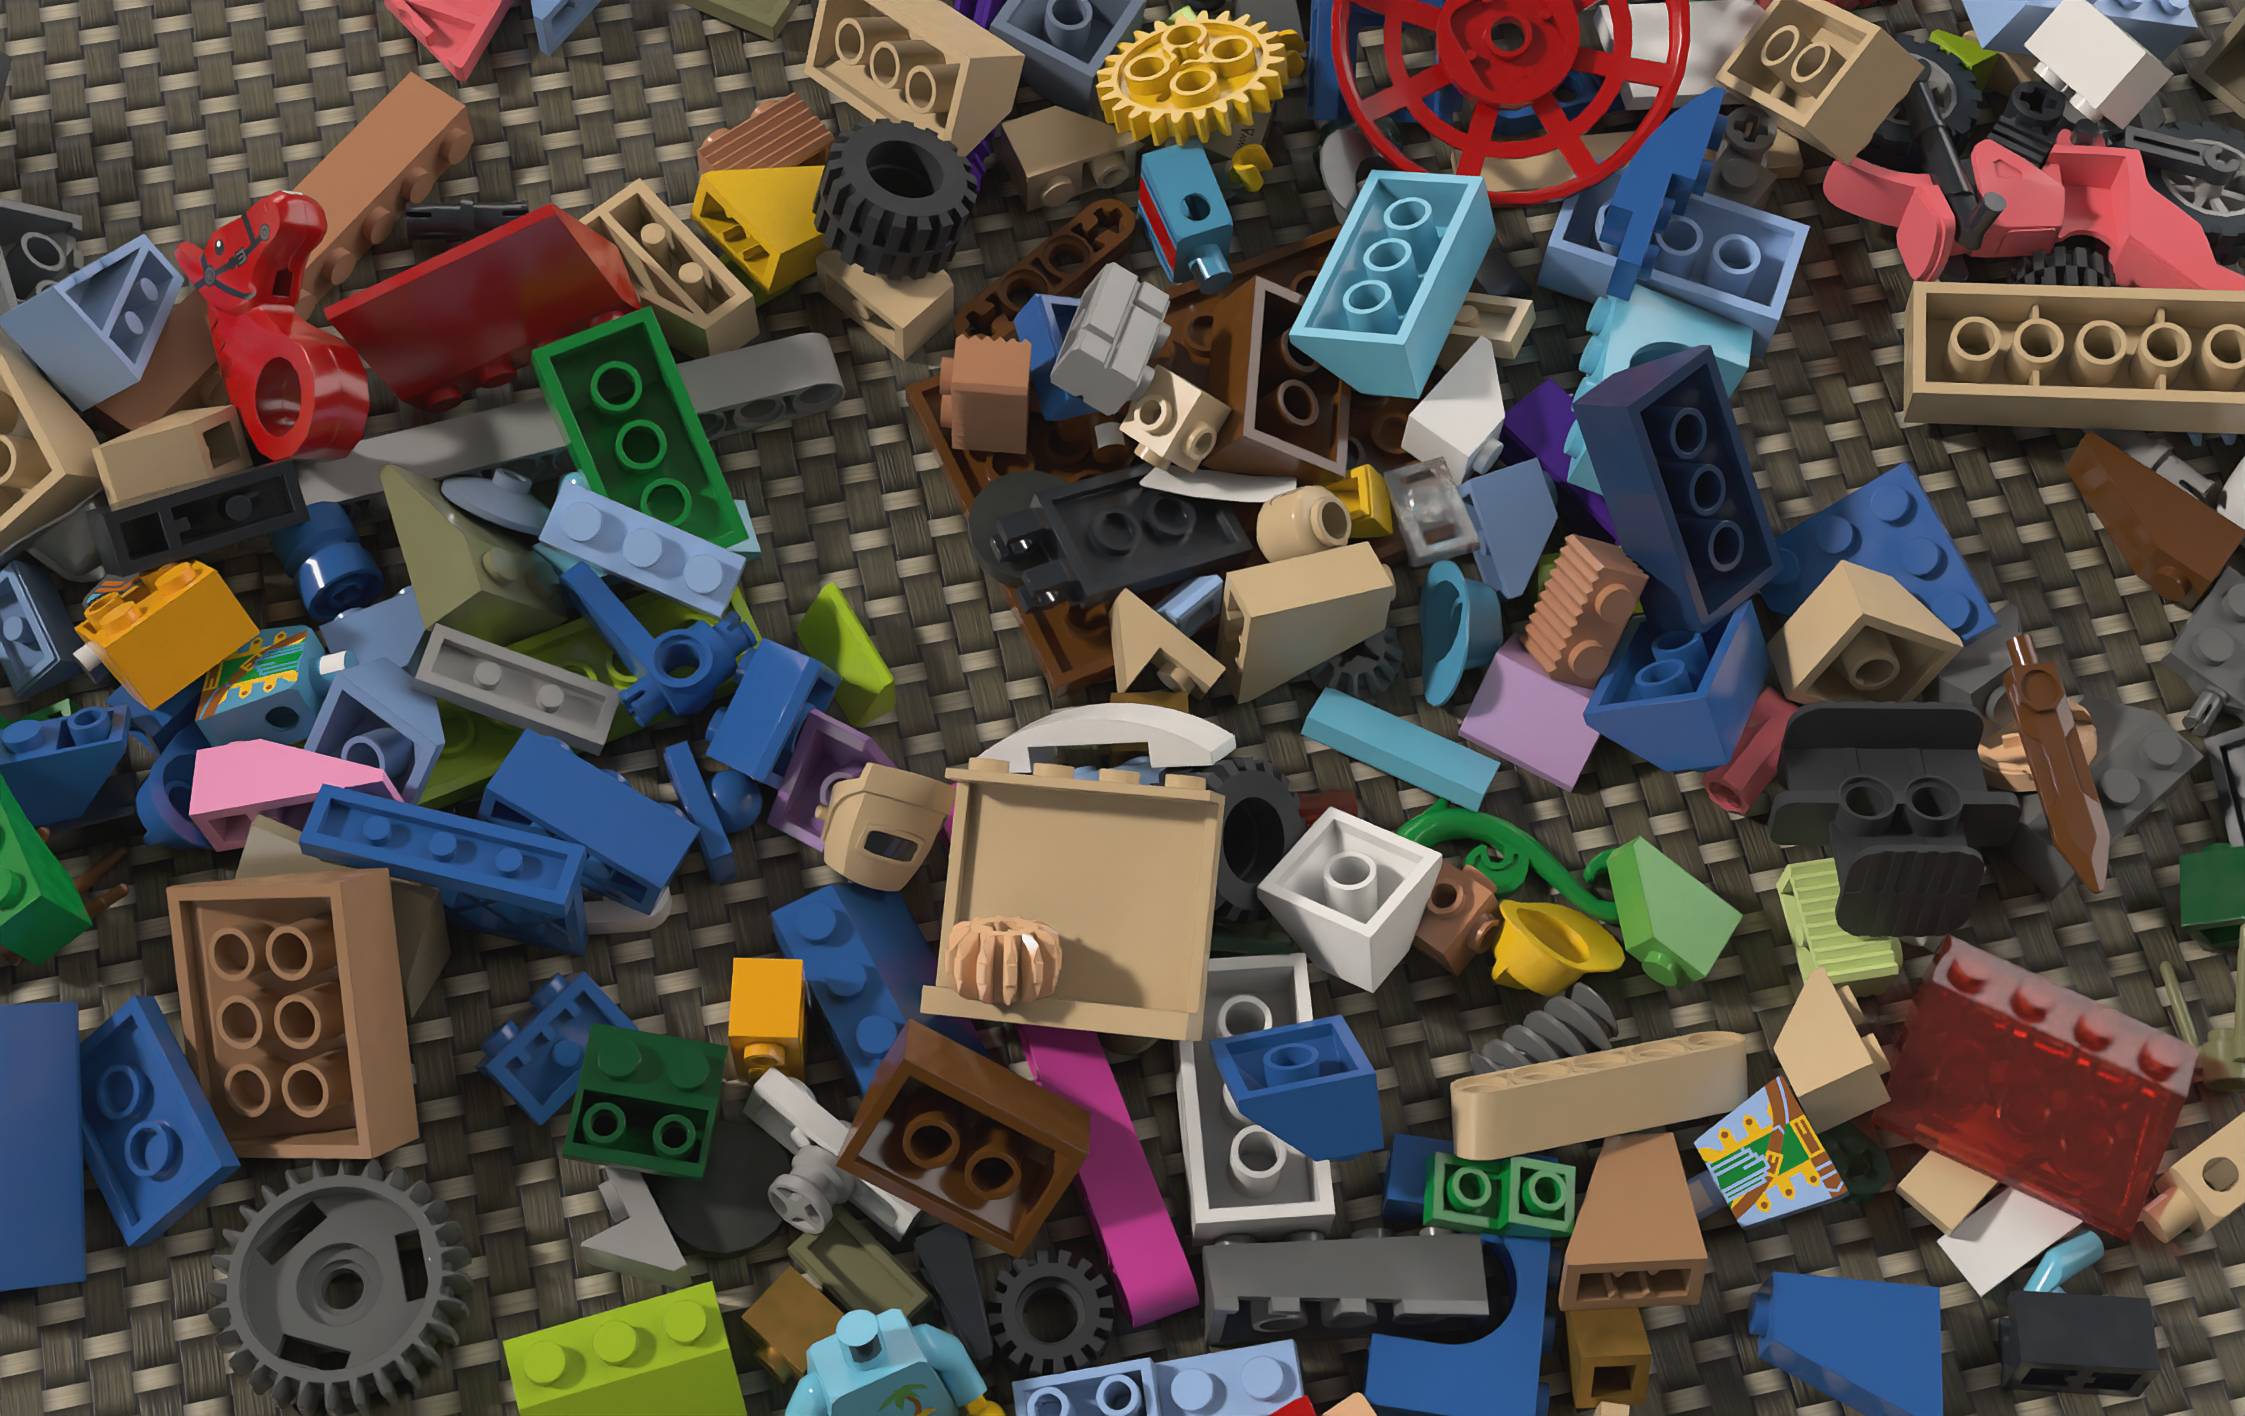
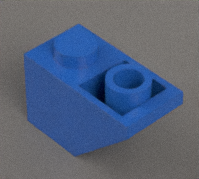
M128 704L110 708L92 706L81 709L70 716L40 722L36 720H22L11 724L5 729H0V772L33 827L76 819L82 816L126 752L132 716Z

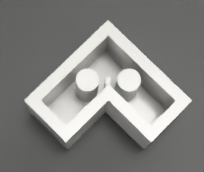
M2063 0L2024 44L2040 60L2033 70L2056 90L2062 91L2069 97V102L2094 123H2098L2105 116L2122 130L2173 75L2160 60L2087 0Z

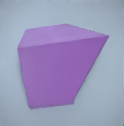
M814 708L807 716L767 824L823 852L824 841H821L820 837L824 821L815 817V811L819 804H829L833 785L839 781L860 778L867 762L898 768L871 737Z

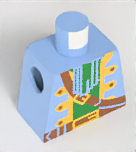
M1782 1075L1771 1080L1694 1142L1708 1167L1707 1170L1686 1180L1697 1221L1729 1205L1741 1228L1748 1230L1850 1195Z

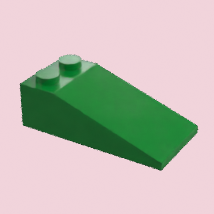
M651 305L532 350L530 365L586 489L724 549L749 540V535Z

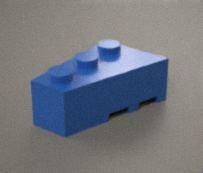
M528 727L486 786L476 818L479 821L586 846L587 861L580 878L581 886L587 888L591 893L607 897L649 916L688 857L700 831V827L689 822L688 817L677 807L668 803H657L634 790L631 784L620 774L609 769L600 770L576 756L573 750L562 740L553 736H541Z

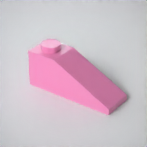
M256 739L251 741H235L223 746L197 750L189 816L215 851L221 852L245 847L251 824L258 814L302 832L322 783L399 802H404V800L383 769L263 739Z

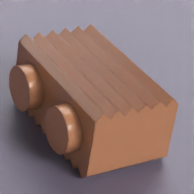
M793 92L778 102L771 99L761 103L753 111L750 119L733 129L721 128L711 133L703 142L702 147L697 149L700 177L704 173L717 170L822 166L826 164L832 143H835V138L832 132L827 130L825 124L820 122L818 116H814L811 108H807L804 100H800L798 94Z
M961 334L956 338L954 358L942 357L940 372V395H942L940 426L952 428V449L1026 454L1030 416L1032 344L1027 339L1018 343L1014 338L1006 342L1002 337L993 341L989 336L980 340L976 335L968 339L964 334Z
M1571 534L1565 538L1567 545L1559 549L1562 556L1554 560L1557 568L1549 571L1552 579L1544 582L1546 590L1539 593L1541 601L1534 604L1536 612L1528 616L1531 623L1523 627L1526 634L1518 639L1523 648L1552 680L1595 689L1608 666L1609 660L1650 576L1637 568L1638 565L1633 563V560L1627 557V554L1622 552V549L1618 546Z

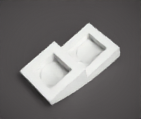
M2044 1162L1966 1218L1950 1237L1945 1234L1937 1240V1243L1982 1298L2091 1216L2050 1166Z

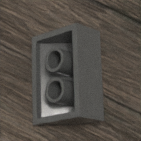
M2087 695L2078 704L2085 707L2088 711L2092 724L2096 729L2097 754L2088 766L2110 832V849L2173 793L2204 756L2156 712ZM1986 784L1988 792H2010L2015 794L2021 810L2012 840L1997 848L2053 901L2078 878V875L2053 844L2037 791L2012 792L1992 788Z

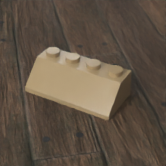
M819 0L804 73L875 122L876 119L889 118L892 123L900 124L901 120L913 122L914 127L922 130L929 128L937 132V137L942 141L952 142L958 148V156L966 157L1012 111L1025 55L941 0Z

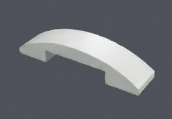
M1105 703L1067 709L1041 718L985 750L977 758L1009 761V773H1031L1034 769V763H1047L1058 756L1056 746L1148 742L1151 768L1214 765L1218 760H1221L1235 750L1236 742L1235 735L1221 727L1181 711L1145 704Z

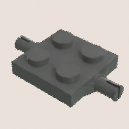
M2230 566L2226 567L2217 576L2160 660L2162 665L2184 679L2198 696L2197 701L2182 720V725L2186 730L2198 721L2191 732L2197 736H2204L2208 733L2210 726L2220 712L2237 717L2245 723V577Z

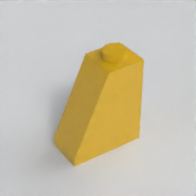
M825 165L717 170L701 175L690 218L767 295L816 272V257L823 251H836L830 250L823 242L825 234L817 232L814 224L816 214L812 212L813 202Z

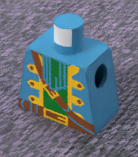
M305 625L259 630L260 634L207 671L195 722L212 747L227 745L235 741H251L256 739L289 745L306 739L311 733L337 671L359 665L355 654L347 650L328 655L313 630Z

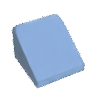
M1218 575L1189 579L1152 607V609L1189 638L1219 613L1223 580Z

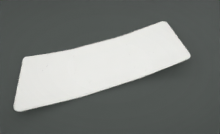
M1172 465L1168 467L1166 472L1155 467L1139 482L1140 485L1177 494L1239 502H1267L1275 495L1296 489L1295 477L1248 476L1199 470L1198 468L1192 473L1180 466Z

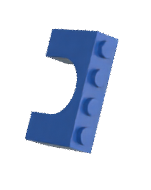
M1399 1133L1394 1134L1387 1153L1380 1218L1423 1225L1426 1159L1435 1151L1454 1154V1143L1452 1141ZM1531 1153L1516 1155L1558 1163V1157ZM1506 1158L1494 1159V1160H1487V1161H1492V1162L1501 1163V1162L1504 1161ZM1480 1233L1481 1244L1493 1254L1503 1270L1509 1295L1505 1321L1488 1336L1471 1343L1448 1345L1372 1334L1365 1350L1360 1393L1366 1398L1377 1416H1547L1550 1386L1549 1383L1539 1382L1541 1356L1550 1357L1556 1319L1554 1314L1545 1313L1547 1288L1556 1289L1561 1268V1248L1550 1246L1551 1237H1522Z

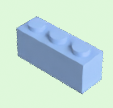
M564 480L539 537L541 544L548 549L576 561H582L590 567L719 622L723 619L746 566V558L567 480Z

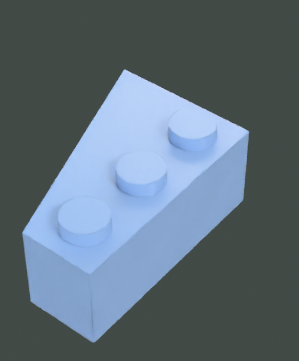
M142 234L0 316V325L47 374L53 387L65 394L83 412L141 380L184 282V278L147 236Z

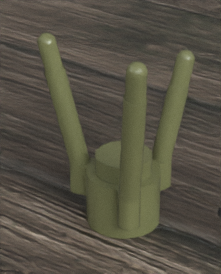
M2245 924L2240 927L2234 1028H2220L2209 1031L2208 1042L2202 1046L2172 963L2163 961L2160 964L2165 989L2186 1047L2187 1071L2193 1073L2203 1072V1086L2214 1091H2245Z

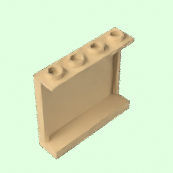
M969 758L968 770L946 768L945 778L957 781L938 968L936 986L923 985L920 1013L1180 1041H1201L1225 796L1206 790V778L1187 775L1166 774L1164 787L1139 784V772L1117 769H1099V779L1095 781L1073 779L1075 767L1047 763H1034L1033 775L1009 773V761L988 758ZM996 915L1003 917L1021 915L1023 919H1039L1058 931L1059 947L1062 948L1061 970H1059L1054 993L1045 998H1037L1032 1003L1012 1002L1009 1006L998 1002L985 1004L979 999L966 1000L959 996L958 993L948 988V972L944 970L945 949H948L949 933L952 932L953 926L961 921H970L976 916L990 918Z

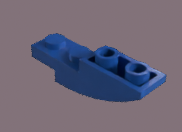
M1713 87L1693 98L1670 115L1645 141L1621 177L1609 205L1598 240L1621 247L1606 291L1607 295L1629 301L1637 278L1649 282L1660 250V246L1649 243L1652 232L1664 235L1671 214L1684 215L1691 193L1703 197L1714 165L1713 161L1703 159L1706 148L1718 152L1729 117L1718 114L1726 90Z

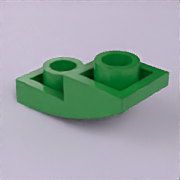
M1435 1151L1426 1159L1423 1226L1506 1236L1570 1237L1574 1230L1576 1167L1520 1156L1508 1157L1501 1163L1487 1160H1470L1454 1154Z

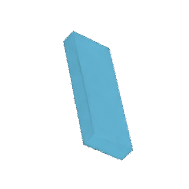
M1327 686L1309 712L1301 732L1307 738L1473 812L1478 811L1501 764L1496 760L1336 689L1327 688Z

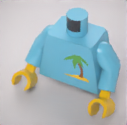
M894 1308L876 1316L867 1310L851 1311L838 1322L836 1334L813 1343L806 1351L808 1374L800 1379L785 1412V1416H958L960 1414L957 1407L964 1405L968 1411L966 1416H1007L1004 1409L998 1403L985 1400L983 1394L987 1391V1387L964 1345L957 1337L926 1323L912 1327L903 1311Z

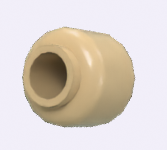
M1321 486L1300 487L1275 495L1263 504L1257 520V542L1270 563L1347 546L1348 538L1351 534L1350 514L1343 502L1336 498L1329 490Z

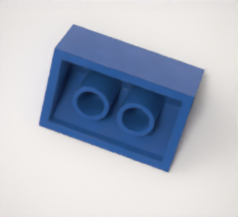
M1751 599L1745 600L1705 633L1648 626L1645 616L1633 617L1583 712L1586 725L1666 772L1691 769L1695 772H1708L1722 765L1729 764L1772 667V661Z

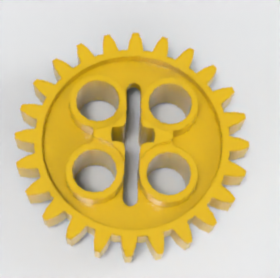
M1201 11L1194 21H1188L1183 14H1179L1176 17L1175 24L1170 26L1158 20L1154 22L1155 32L1150 34L1139 30L1133 32L1134 44L1118 42L1116 45L1118 55H1109L1104 58L1106 68L1097 70L1099 84L1096 85L1106 122L1115 123L1117 133L1119 134L1131 130L1133 141L1136 142L1152 134L1154 146L1161 145L1168 137H1175L1177 145L1183 146L1189 136L1197 135L1202 143H1206L1209 141L1210 132L1219 130L1226 136L1232 135L1231 124L1238 122L1251 126L1254 124L1252 112L1269 113L1271 111L1269 100L1282 99L1283 92L1281 86L1289 84L1287 73L1289 66L1285 45L1281 44L1278 31L1269 32L1268 24L1265 21L1252 25L1251 16L1248 14L1233 22L1230 11H1224L1216 19H1209L1207 11Z

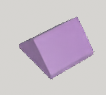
M1514 632L1496 652L1459 729L1458 735L1571 793L1602 737L1601 733L1586 725L1583 717V712L1595 689L1552 680L1520 644L1518 638L1522 635Z

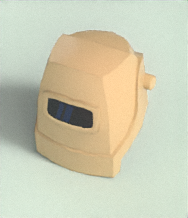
M867 762L860 778L839 781L833 785L829 804H819L816 808L815 817L824 821L820 840L824 841L825 863L855 883L883 891H900L919 869L928 855L938 832L945 825L954 805L957 787L916 773Z

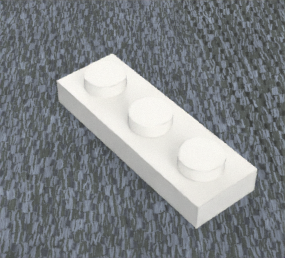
M773 1066L755 1083L743 1109V1113L794 1155L802 1147L812 1145L828 1150L837 1157L852 1123L845 1120L838 1121L817 1103L813 1092L803 1082L794 1077H785ZM854 1176L856 1189L848 1200L900 1242L915 1225L923 1210Z

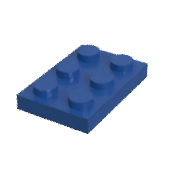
M134 995L80 1043L83 1156L128 1247L149 1246L241 1167L154 996Z

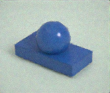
M687 741L665 748L666 753H663L668 776L682 811L688 817L689 822L700 827L695 842L711 881L719 884L737 877L733 851L726 834L743 832L755 823L763 803L761 789L750 776L735 769L718 771L704 783Z

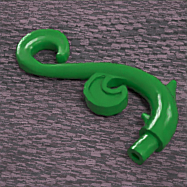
M1440 797L1430 808L1415 816L1394 832V834L1430 849L1439 843L1458 839H1469L1487 843L1501 853L1503 861L1500 863L1491 862L1487 855V846L1482 844L1468 854L1464 860L1463 868L1466 865H1471L1486 875L1497 886V891L1494 893L1497 900L1512 897L1522 887L1529 867L1573 905L1588 915L1608 924L1620 925L1615 902L1598 900L1533 836L1513 823L1483 811L1473 812L1466 808H1450V801ZM1617 848L1603 851L1590 860L1583 872V878L1586 883L1592 884L1598 876L1609 874L1606 860L1611 852Z

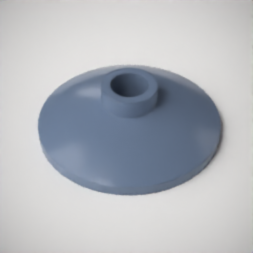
M497 468L493 479L470 476L445 479L441 486L443 495L461 508L493 523L532 535H541L551 512L548 506L529 493L532 485L530 479L506 469Z

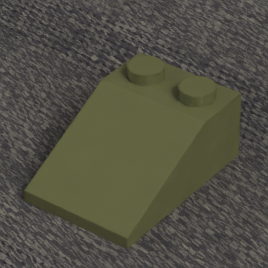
M385 463L378 469L425 630L432 632L435 623L498 646L506 647L556 628L568 620L560 594L562 586L552 566L516 532L481 518L456 505L441 492L443 484L441 482L389 463Z

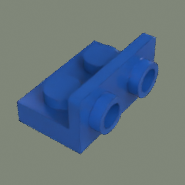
M585 971L572 973L566 978L559 972L551 976L529 998V1001L535 1008L521 1022L515 1025L510 1019L506 1020L480 1045L481 1050L486 1055L474 1067L483 1077L490 1076L536 1125H543L577 1091L592 1023L639 1030Z

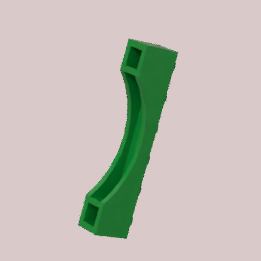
M0 772V945L40 966L93 924L72 877L29 822Z

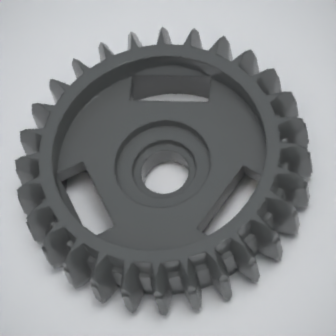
M341 1159L338 1174L334 1176H329L321 1162L314 1160L312 1166L313 1180L303 1183L292 1170H287L285 1175L289 1190L279 1195L269 1186H261L260 1190L267 1205L260 1212L244 1204L240 1205L239 1211L249 1224L244 1232L229 1228L223 1229V1236L235 1250L233 1255L214 1254L211 1256L213 1265L221 1273L228 1276L224 1279L206 1283L207 1292L216 1301L224 1302L207 1311L208 1318L214 1326L226 1328L214 1339L216 1345L223 1353L235 1352L228 1360V1365L237 1376L242 1377L252 1372L246 1382L248 1383L247 1386L256 1395L261 1396L273 1387L270 1398L276 1407L285 1410L298 1394L297 1407L303 1416H313L321 1399H324L326 1410L330 1416H342L345 1399H352L360 1413L368 1416L371 1409V1394L380 1392L391 1406H396L398 1399L394 1386L395 1383L404 1379L406 1383L416 1390H421L423 1384L416 1368L422 1362L438 1370L443 1369L444 1363L434 1349L436 1343L440 1341L455 1346L459 1344V1336L447 1324L448 1319H468L470 1313L467 1305L462 1300L454 1297V1295L474 1290V1282L470 1275L463 1272H455L472 1264L471 1254L464 1246H454L464 1238V1233L459 1223L455 1220L445 1222L450 1216L451 1211L443 1199L438 1198L428 1203L432 1197V1192L427 1183L419 1180L407 1189L409 1184L408 1176L405 1170L399 1166H396L383 1181L384 1173L380 1164L375 1159H369L361 1176H357L350 1159ZM320 1213L325 1215L326 1219L271 1266L267 1258L276 1245L291 1230ZM420 1234L429 1283L425 1298L409 1301L397 1240ZM343 1274L359 1276L363 1280L364 1290L361 1298L355 1305L346 1309H335L327 1305L325 1300L326 1289L334 1278ZM287 1338L350 1355L345 1369L327 1371L283 1360L279 1357Z

